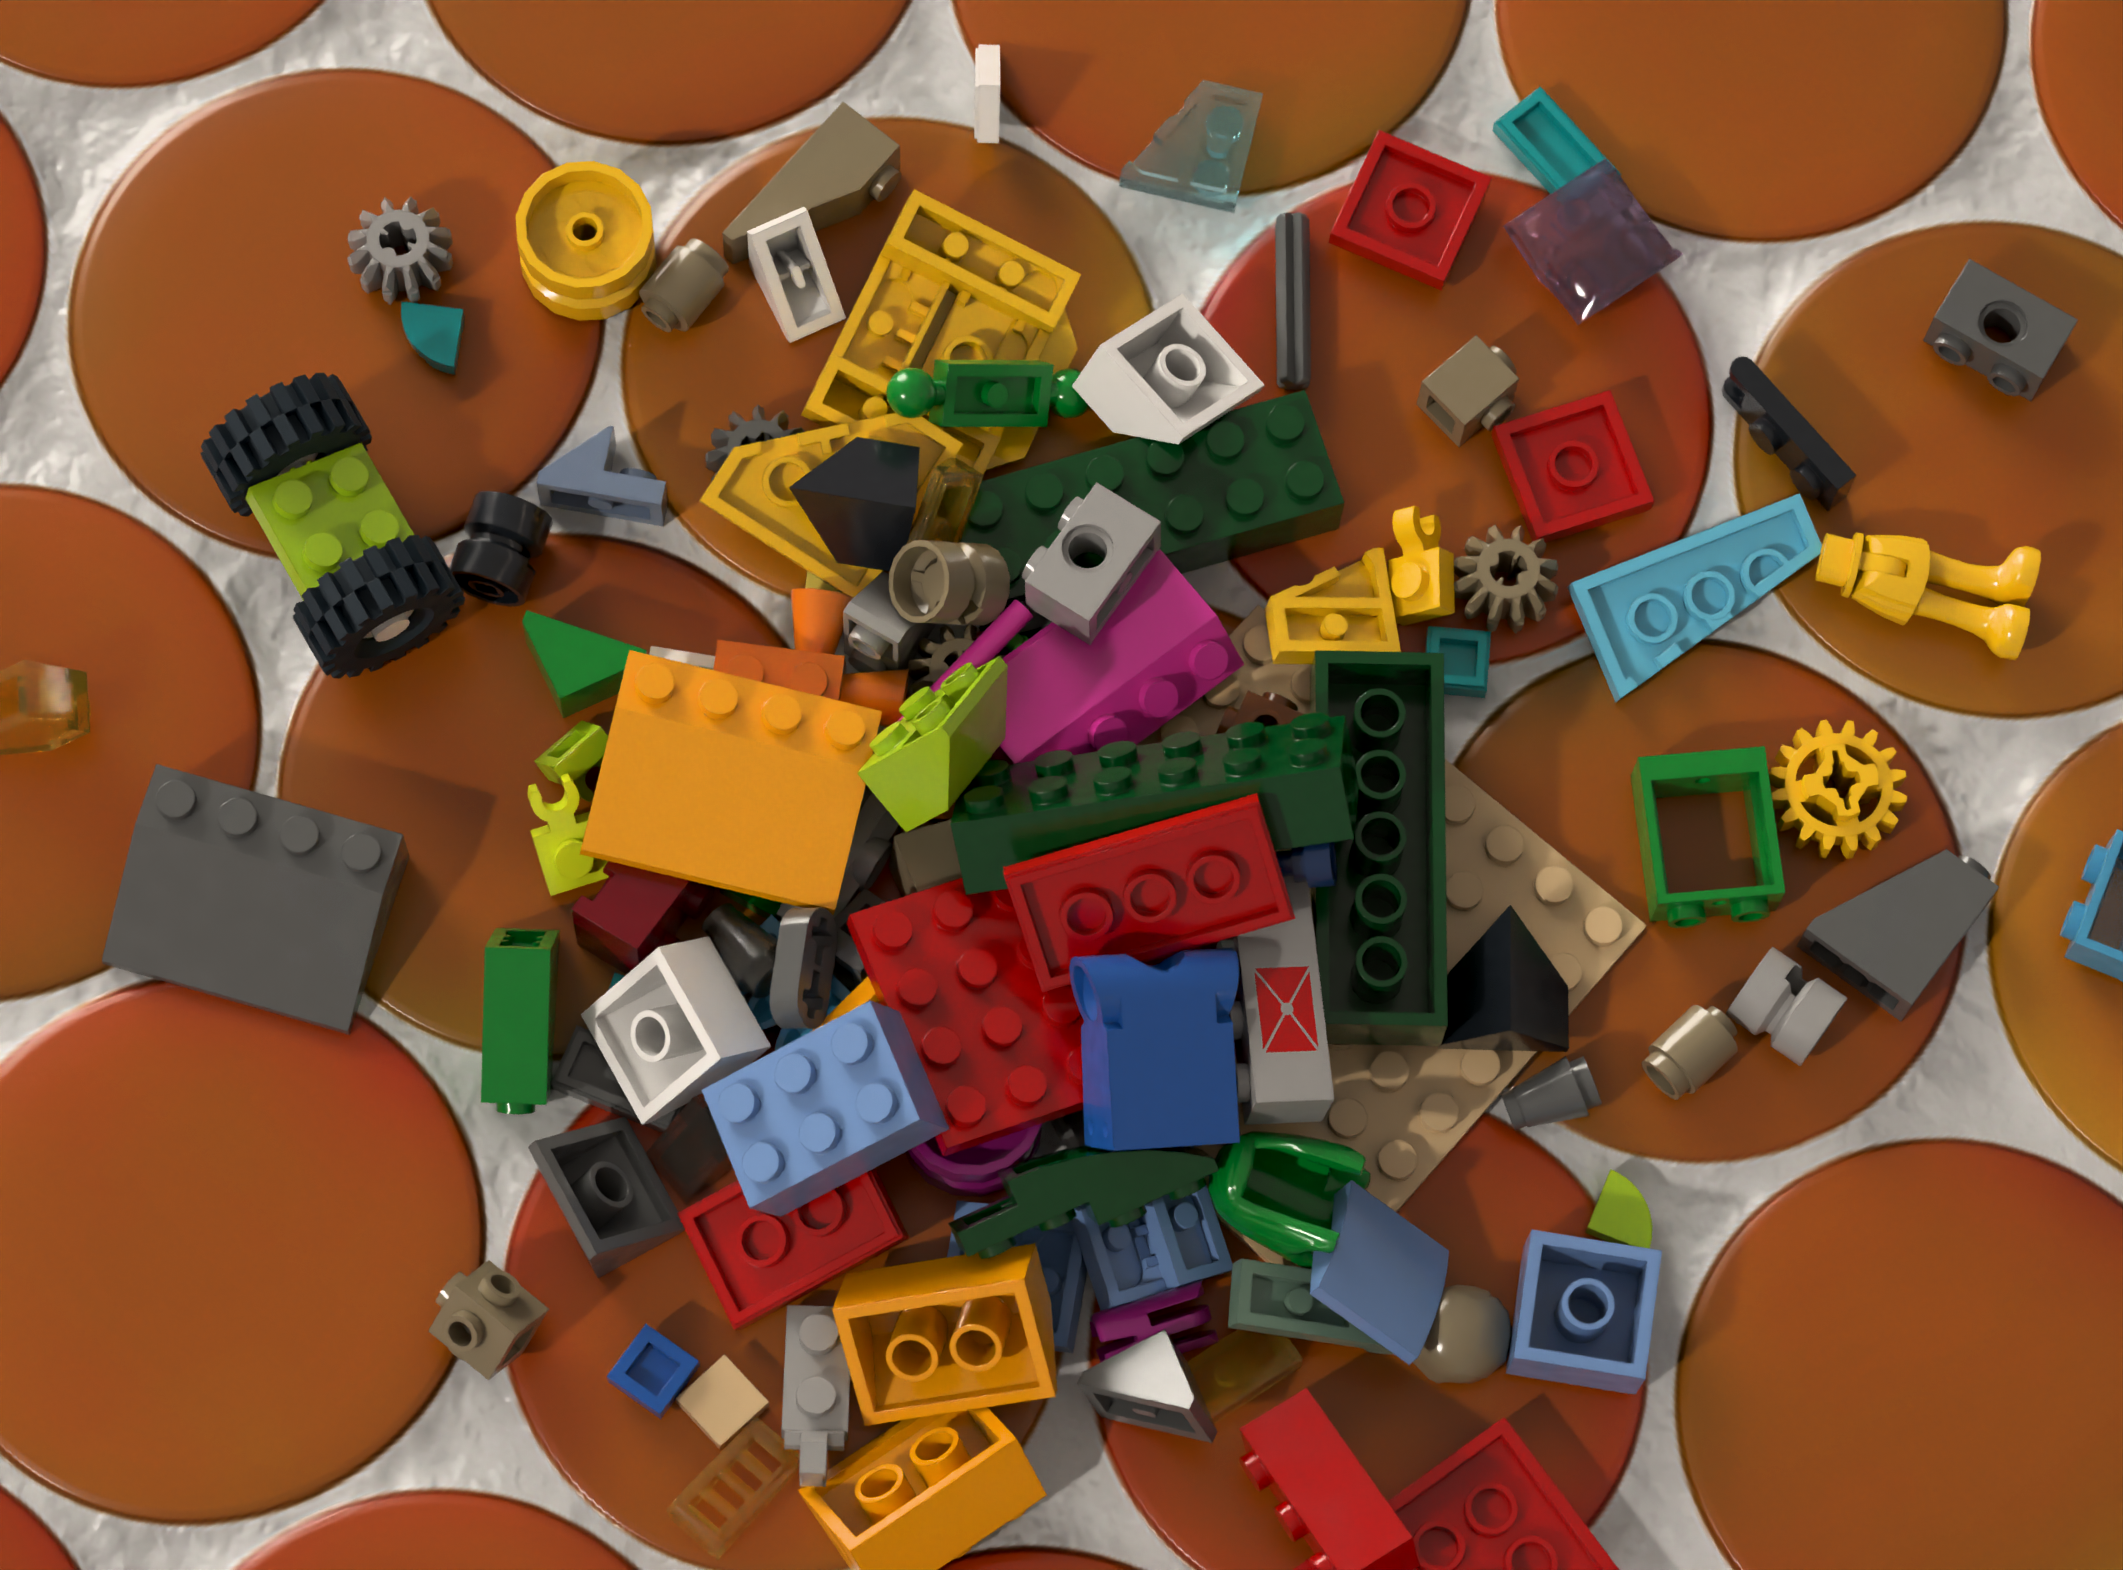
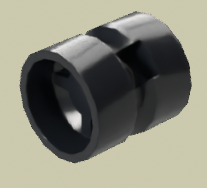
M494 491L477 493L464 525L465 532L470 539L462 540L458 543L449 567L462 591L477 599L496 605L513 607L524 604L536 573L528 562L529 559L542 555L553 524L552 517L537 505L513 495Z

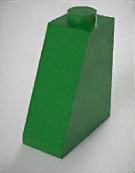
M495 928L485 946L481 1103H496L497 1112L505 1114L534 1113L536 1105H547L551 1095L560 930Z

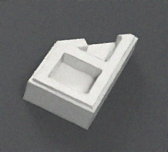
M979 45V48H976L974 139H977V143H999L1000 45Z

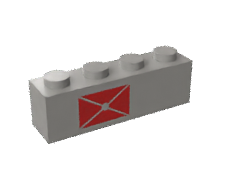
M1294 876L1284 877L1294 909L1295 919L1217 942L1216 949L1232 948L1237 952L1239 959L1238 987L1229 1017L1233 1022L1237 1063H1235L1238 1103H1242L1244 1125L1322 1122L1334 1101L1310 892L1307 882L1296 883Z

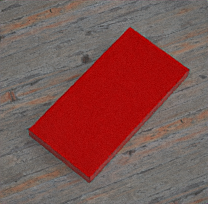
M1258 793L1003 867L1004 878L1042 992L1071 984L1070 961L1076 956L1127 954L1145 963L1180 951L1190 950L1295 919L1294 909Z

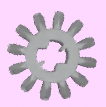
M411 196L404 203L402 210H394L393 203L386 197L381 202V215L377 216L362 209L359 219L363 229L350 230L347 238L349 247L354 250L348 257L349 267L354 274H362L360 278L362 289L369 294L382 287L383 299L389 305L397 298L399 291H406L408 299L413 303H417L420 299L418 287L421 285L438 292L441 286L438 272L451 271L453 265L452 254L447 251L453 244L451 232L447 227H439V213L434 208H430L419 214L417 201ZM404 246L407 253L396 256L393 248Z

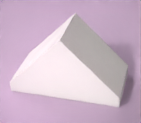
M801 207L747 231L749 266L786 339L790 343L846 319L808 210L805 207Z

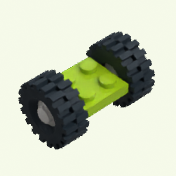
M315 373L309 380L305 374L294 377L291 384L284 386L283 382L270 387V392L259 398L258 394H255L245 400L247 406L241 410H231L224 416L227 421L225 424H217L209 431L211 438L203 440L201 457L231 510L234 513L239 512L240 516L247 517L254 513L303 600L296 603L293 609L295 612L293 619L321 669L327 676L331 674L332 678L340 679L347 674L350 678L359 676L366 668L370 672L383 667L384 662L392 658L396 661L406 656L405 652L414 646L419 649L428 643V636L432 633H441L448 626L446 620L457 617L461 611L459 606L465 602L464 593L432 539L427 536L421 539L419 535H414L367 453L368 449L365 445L370 444L372 440L370 430L342 381L337 376L331 374L327 377L325 373Z

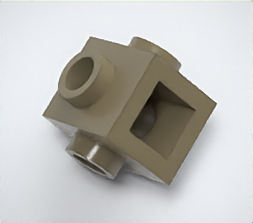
M488 1260L470 1275L466 1276L462 1272H458L447 1282L435 1301L442 1308L428 1331L446 1345L453 1355L467 1362L487 1380H490L522 1355L549 1308L520 1286L519 1282L512 1275L502 1271Z

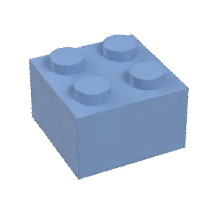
M1531 1230L1523 1246L1506 1374L1636 1395L1646 1378L1662 1251Z

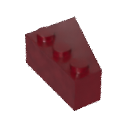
M608 861L603 868V873L609 877L594 900L591 901L581 895L571 908L577 945L627 975L658 947L679 943L680 939L675 937L676 933L688 916L696 920L702 914L713 896L715 887Z

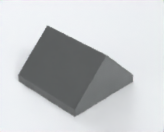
M626 1116L535 1140L528 1146L542 1177L597 1278L604 1276L685 1230L677 1214L679 1212Z

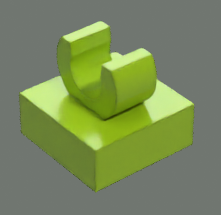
M581 720L534 762L549 781L562 785L561 775L568 773L578 789L580 799L590 802L593 800L594 794L587 787L585 777L591 768L597 766L601 768L608 735L601 726Z

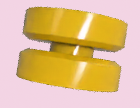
M596 161L569 162L543 173L524 193L516 214L517 243L522 275L533 296L553 313L578 321L607 319L631 308L640 298V289L653 275L656 268L652 211L640 185L619 168Z

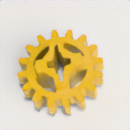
M1821 720L1814 738L1806 730L1800 728L1792 739L1794 748L1782 744L1775 757V760L1782 767H1772L1769 772L1770 785L1780 788L1771 793L1773 808L1784 809L1785 811L1776 827L1779 831L1795 827L1800 832L1795 846L1799 849L1807 845L1810 840L1819 842V857L1825 859L1833 845H1840L1846 859L1853 858L1858 848V841H1861L1871 851L1875 849L1881 840L1879 830L1891 834L1899 821L1892 812L1901 811L1907 801L1905 794L1894 790L1903 784L1907 777L1906 771L1899 769L1890 770L1888 767L1897 753L1894 747L1886 748L1879 752L1873 747L1878 732L1872 729L1863 739L1854 736V721L1850 720L1846 721L1840 733H1833L1829 722ZM1814 757V773L1804 775L1802 780L1796 781L1797 771L1800 766L1808 759ZM1829 778L1830 781H1834L1836 788H1825ZM1837 790H1848L1844 800L1839 798ZM1877 797L1873 813L1859 822V805L1867 804L1871 798Z

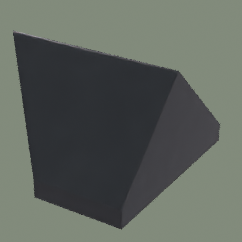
M856 437L789 487L835 558L836 563L890 571L894 557L908 543L916 510L920 447Z
M1510 905L1447 974L1448 1026L1441 1046H1438V1049L1568 1052V985Z

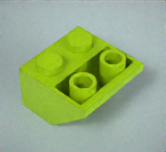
M1000 656L977 669L971 662L961 666L942 683L941 689L935 692L929 686H926L914 693L899 708V712L903 716L901 721L888 726L870 743L869 747L874 753L857 774L905 832L949 810L1004 741L1006 733L1008 665Z

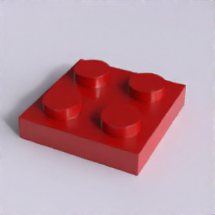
M1378 130L1330 232L1328 243L1442 291L1489 190L1492 177Z
M1611 390L1493 427L1492 439L1532 542L1544 538L1545 543L1652 509L1654 498Z

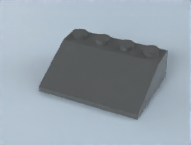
M156 764L135 823L102 962L108 966L349 1035L409 859L404 835Z

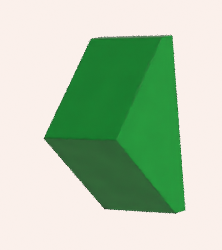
M526 610L522 620L526 643L563 718L619 694L629 650L647 654L645 649Z

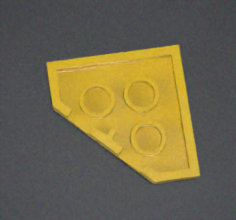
M894 412L790 436L741 445L731 450L699 502L834 589L854 598L882 570L836 563L835 558L789 487L856 437L920 447L914 522L963 443L923 417L905 418Z

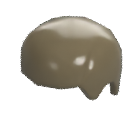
M1466 1285L1444 1287L1426 1342L1419 1357L1413 1363L1428 1379L1436 1383L1472 1384L1480 1381L1482 1378H1487L1506 1362L1510 1350L1512 1327L1507 1309L1499 1298L1493 1297L1489 1291L1479 1287Z

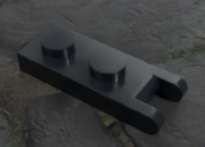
M1747 357L1734 359L1729 369V377L1725 380L1722 387L1724 398L1749 424V432L1755 443L1765 453L1769 455L1775 453L1791 470L1790 477L1800 493L1809 500L1817 499L1827 511L1831 510L1847 497L1856 474L1751 359Z

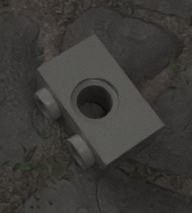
M1969 259L1935 314L1923 341L1932 345L1934 351L1945 361L1954 365H1967L1987 376L1989 383L2000 392L2010 396L2020 395L2032 401L2065 346L2078 319ZM1995 327L2003 330L2009 336L2011 342L1998 343L1987 336L1984 328Z

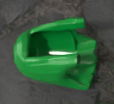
M1250 1131L1240 1136V1143H1227L1219 1150L1215 1157L1219 1171L1210 1174L1209 1193L1216 1211L1230 1226L1281 1257L1300 1266L1312 1269L1313 1251L1330 1254L1335 1251L1340 1238V1233L1331 1230L1334 1194L1351 1180L1363 1189H1367L1371 1174L1364 1168L1365 1156L1348 1146L1303 1135Z

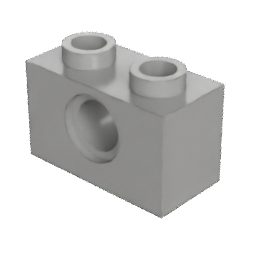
M1097 482L1084 500L1077 496L1070 502L1059 521L1058 529L1061 532L1049 549L1040 546L1030 557L1022 573V579L1025 580L1026 606L1089 645L1161 547V521ZM1082 553H1094L1104 560L1094 568H1082L1072 562L1076 556Z

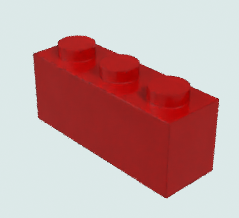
M1307 1388L1239 1429L1246 1450V1454L1239 1458L1243 1470L1259 1492L1269 1487L1280 1503L1273 1509L1287 1535L1293 1542L1303 1537L1314 1552V1555L1308 1558L1313 1570H1414L1420 1566L1413 1537Z

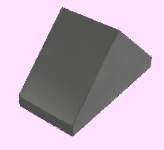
M1165 1329L1082 1372L1077 1382L1080 1389L1102 1418L1213 1443L1218 1432L1188 1362Z

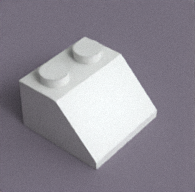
M1182 293L1100 344L1072 387L1112 432L1179 445L1259 393L1264 387V383Z
M709 936L658 947L581 1014L642 1125L651 1123L702 1096V1089L751 1064L771 1047Z

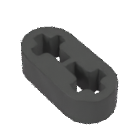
M791 908L786 911L781 920L770 988L771 1014L775 1023L780 1028L816 1029L826 1017L837 948L836 923L832 914L826 908Z

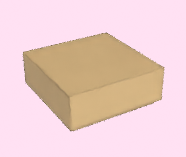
M725 1354L676 1398V1403L720 1451L769 1407V1401Z

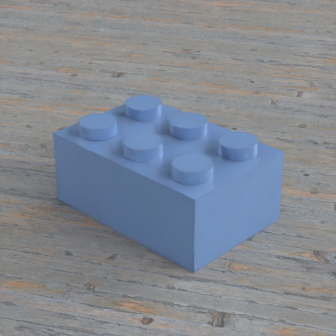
M873 1001L864 1003L702 1089L749 1208L780 1217L924 1143L941 1132L949 1130L900 1011Z

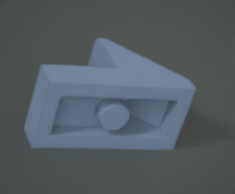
M614 426L603 429L540 470L536 483L539 502L542 506L657 526H664L668 507L666 481L657 480L654 474L645 470L625 468L620 473L611 472L616 450Z

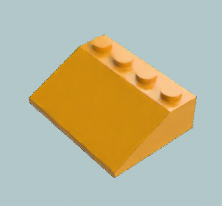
M629 650L580 855L802 908H826L834 915L866 786L857 773L873 755V750L869 745L877 736L882 711Z

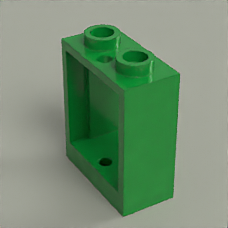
M1765 746L1638 757L1630 778L1650 922L1668 920V926L1687 928L1705 923L1706 917L1731 915V919L1734 922H1754L1769 917L1770 911H1776L1784 897L1785 886ZM1743 791L1756 886L1669 894L1656 798Z

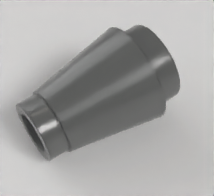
M1564 1056L1534 1076L1513 1087V1090L1501 1094L1514 1130L1526 1126L1532 1127L1589 1116V1109L1602 1105L1584 1056L1568 1061L1567 1057Z

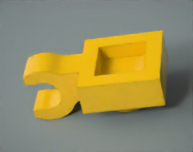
M1417 506L1394 511L1393 531L1403 551L1402 557L1388 560V578L1396 623L1405 626L1454 614V553L1438 547L1441 536L1439 516L1430 515L1420 518V508Z

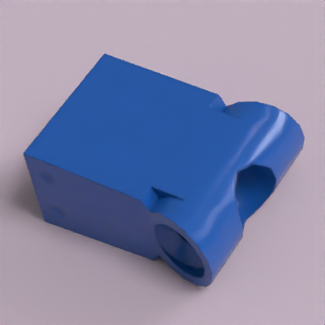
M1232 948L1185 950L1175 953L1153 966H1148L1127 954L1073 957L1069 967L1070 981L1078 1009L1084 1019L1081 1027L1085 1146L1121 1151L1240 1143L1233 1022L1229 1017L1234 1004L1239 979L1237 952Z

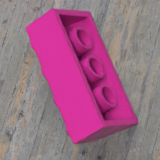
M1159 549L1090 645L1051 622L1002 658L1008 665L1006 733L1004 741L992 754L991 758L992 760H1005L1008 764L1034 761L1038 756L1056 750H1066L1071 752L1072 755L1098 752L1104 745L1117 741H1131L1137 745L1245 664L1216 613Z

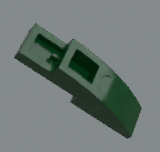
M1087 1146L1063 1149L1031 1158L998 1171L1008 1196L948 1224L958 1247L967 1257L978 1253L981 1259H986L1012 1248L1017 1243L1014 1236L1038 1225L1040 1231H1048L1068 1223L1077 1216L1074 1208L1080 1205H1084L1088 1216L1098 1225L1109 1222L1112 1228L1126 1225L1146 1214L1145 1204L1167 1194L1170 1200H1177L1201 1190L1207 1184L1204 1177L1219 1171L1215 1159L1205 1151L1187 1146L1121 1151Z

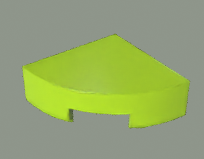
M1610 1169L1585 1233L1607 1242L1650 1249L1653 1228L1648 1205L1632 1182L1620 1173Z

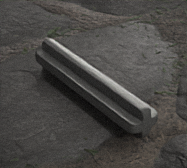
M1282 213L1278 215L1275 225L1277 385L1284 390H1303L1309 387L1311 379L1309 218L1303 213Z

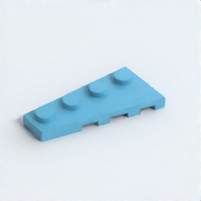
M1800 493L1574 581L1567 587L1615 703L1820 555L1822 544Z

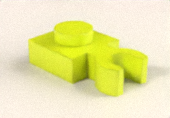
M568 773L561 775L564 795L557 803L549 804L544 802L536 784L528 786V799L534 813L548 824L532 829L530 833L551 896L609 877L603 873V868L608 861L580 855L590 811L574 816L579 806L580 796L573 779Z

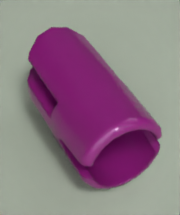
M1198 1280L1093 1313L1090 1317L1092 1337L1099 1336L1100 1342L1118 1339L1096 1349L1100 1362L1164 1329L1170 1335L1199 1326L1211 1320L1212 1316L1209 1305L1187 1307L1151 1319L1147 1315V1313L1205 1294L1202 1281ZM1204 1330L1174 1339L1173 1342L1180 1352L1184 1354L1219 1343L1216 1330Z

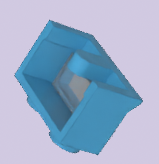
M2117 829L2105 848L2097 844L2094 845L2081 876V880L2091 883V887L2084 904L2075 900L2071 904L2062 925L2060 936L2070 940L2064 958L2123 982V831Z

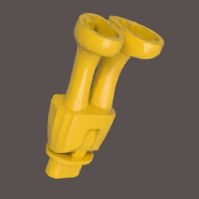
M1856 532L1852 539L1826 533L1820 551L1815 580L1841 587L1840 594L1846 598L1852 592L1851 598L1883 618L1902 626L1908 622L1912 615L1938 620L1975 634L1983 639L1992 653L1999 658L2016 660L2024 645L2029 627L2030 609L2024 606L2032 594L2038 577L2041 551L2028 546L2018 547L2011 552L2003 564L1999 566H1981L1965 563L1931 551L1927 541L1922 538L1902 535L1864 536L1863 533ZM1931 583L1972 593L1989 599L2000 606L1986 607L1958 600L1926 588V584Z

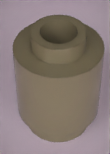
M691 238L685 246H676L639 291V295L645 303L641 308L643 314L650 322L665 332H671L673 328L680 331H688L724 287L723 277L729 271L726 261L709 245L695 238Z
M1692 1005L1649 1046L1650 1055L1642 1062V1067L1650 1080L1670 1098L1678 1100L1685 1092L1694 1094L1738 1052V1047L1734 1040L1738 1033L1733 1022L1718 1008L1710 1006L1706 1010L1701 1006Z

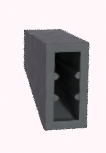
M1946 849L1814 918L1806 928L1797 947L1899 1021H1902L1986 908L1999 886L1990 880L1989 872L1979 862L1965 855L1957 857Z

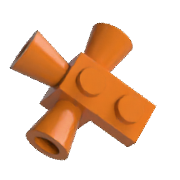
M815 588L792 589L795 649L724 640L717 641L713 669L715 671L880 710L882 715L879 725L886 728L902 717L899 708L906 701L909 669L846 673L845 656L835 655L843 633V611L853 599L849 595Z

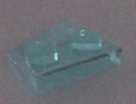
M1202 80L1184 100V107L1175 116L1169 117L1154 133L1153 141L1133 163L1129 161L1122 168L1119 187L1235 213L1262 104L1263 93Z

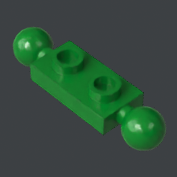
M935 360L933 378L921 369L905 368L892 376L886 390L887 401L895 413L912 419L922 417L929 412V422L941 427H1047L1049 409L1057 416L1071 419L1083 415L1090 408L1072 387L1081 371L1063 369L1053 374L1054 365L1040 360Z

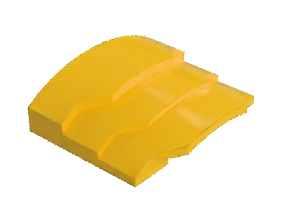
M913 189L830 353L801 416L823 427H830L894 413L886 396L887 385L892 376L905 368H918L927 372L933 378L935 360H1040L1054 365L1053 374L1060 370L1068 369L1078 348L1065 307L1081 274ZM928 412L927 414H925L924 416H922L923 418H925V419L928 420V421H929V412ZM934 424L963 443L941 480L959 488L980 482L987 470L1022 461L1039 427H941Z

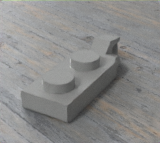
M787 1305L781 1432L784 1439V1449L800 1450V1486L826 1487L828 1451H844V1440L848 1441L850 1371L832 1311L833 1306Z

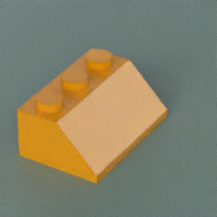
M1036 1243L1015 1246L1001 1254L986 1259H981L979 1254L976 1253L969 1257L958 1255L845 1274L832 1311L865 1426L1056 1397L1057 1377L1051 1299Z
M988 1407L902 1420L827 1470L826 1487L804 1486L798 1490L802 1499L851 1570H938L951 1560L965 1555L973 1545L1007 1522L1019 1518L1029 1507L1047 1496L1017 1438Z

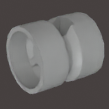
M1772 947L1747 980L1725 1015L1754 1035L1764 1031L1771 1034V1047L1801 1066L1848 998L1820 978L1809 982L1805 981L1802 978V966Z

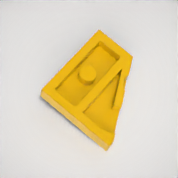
M1372 548L1364 553L1360 561L1337 571L1334 566L1315 575L1313 580L1306 585H1294L1271 596L1264 609L1273 664H1312L1315 650L1401 652L1384 548Z

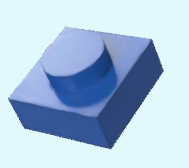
M645 1324L609 1372L607 1381L655 1416L662 1419L696 1373L700 1363L696 1358Z

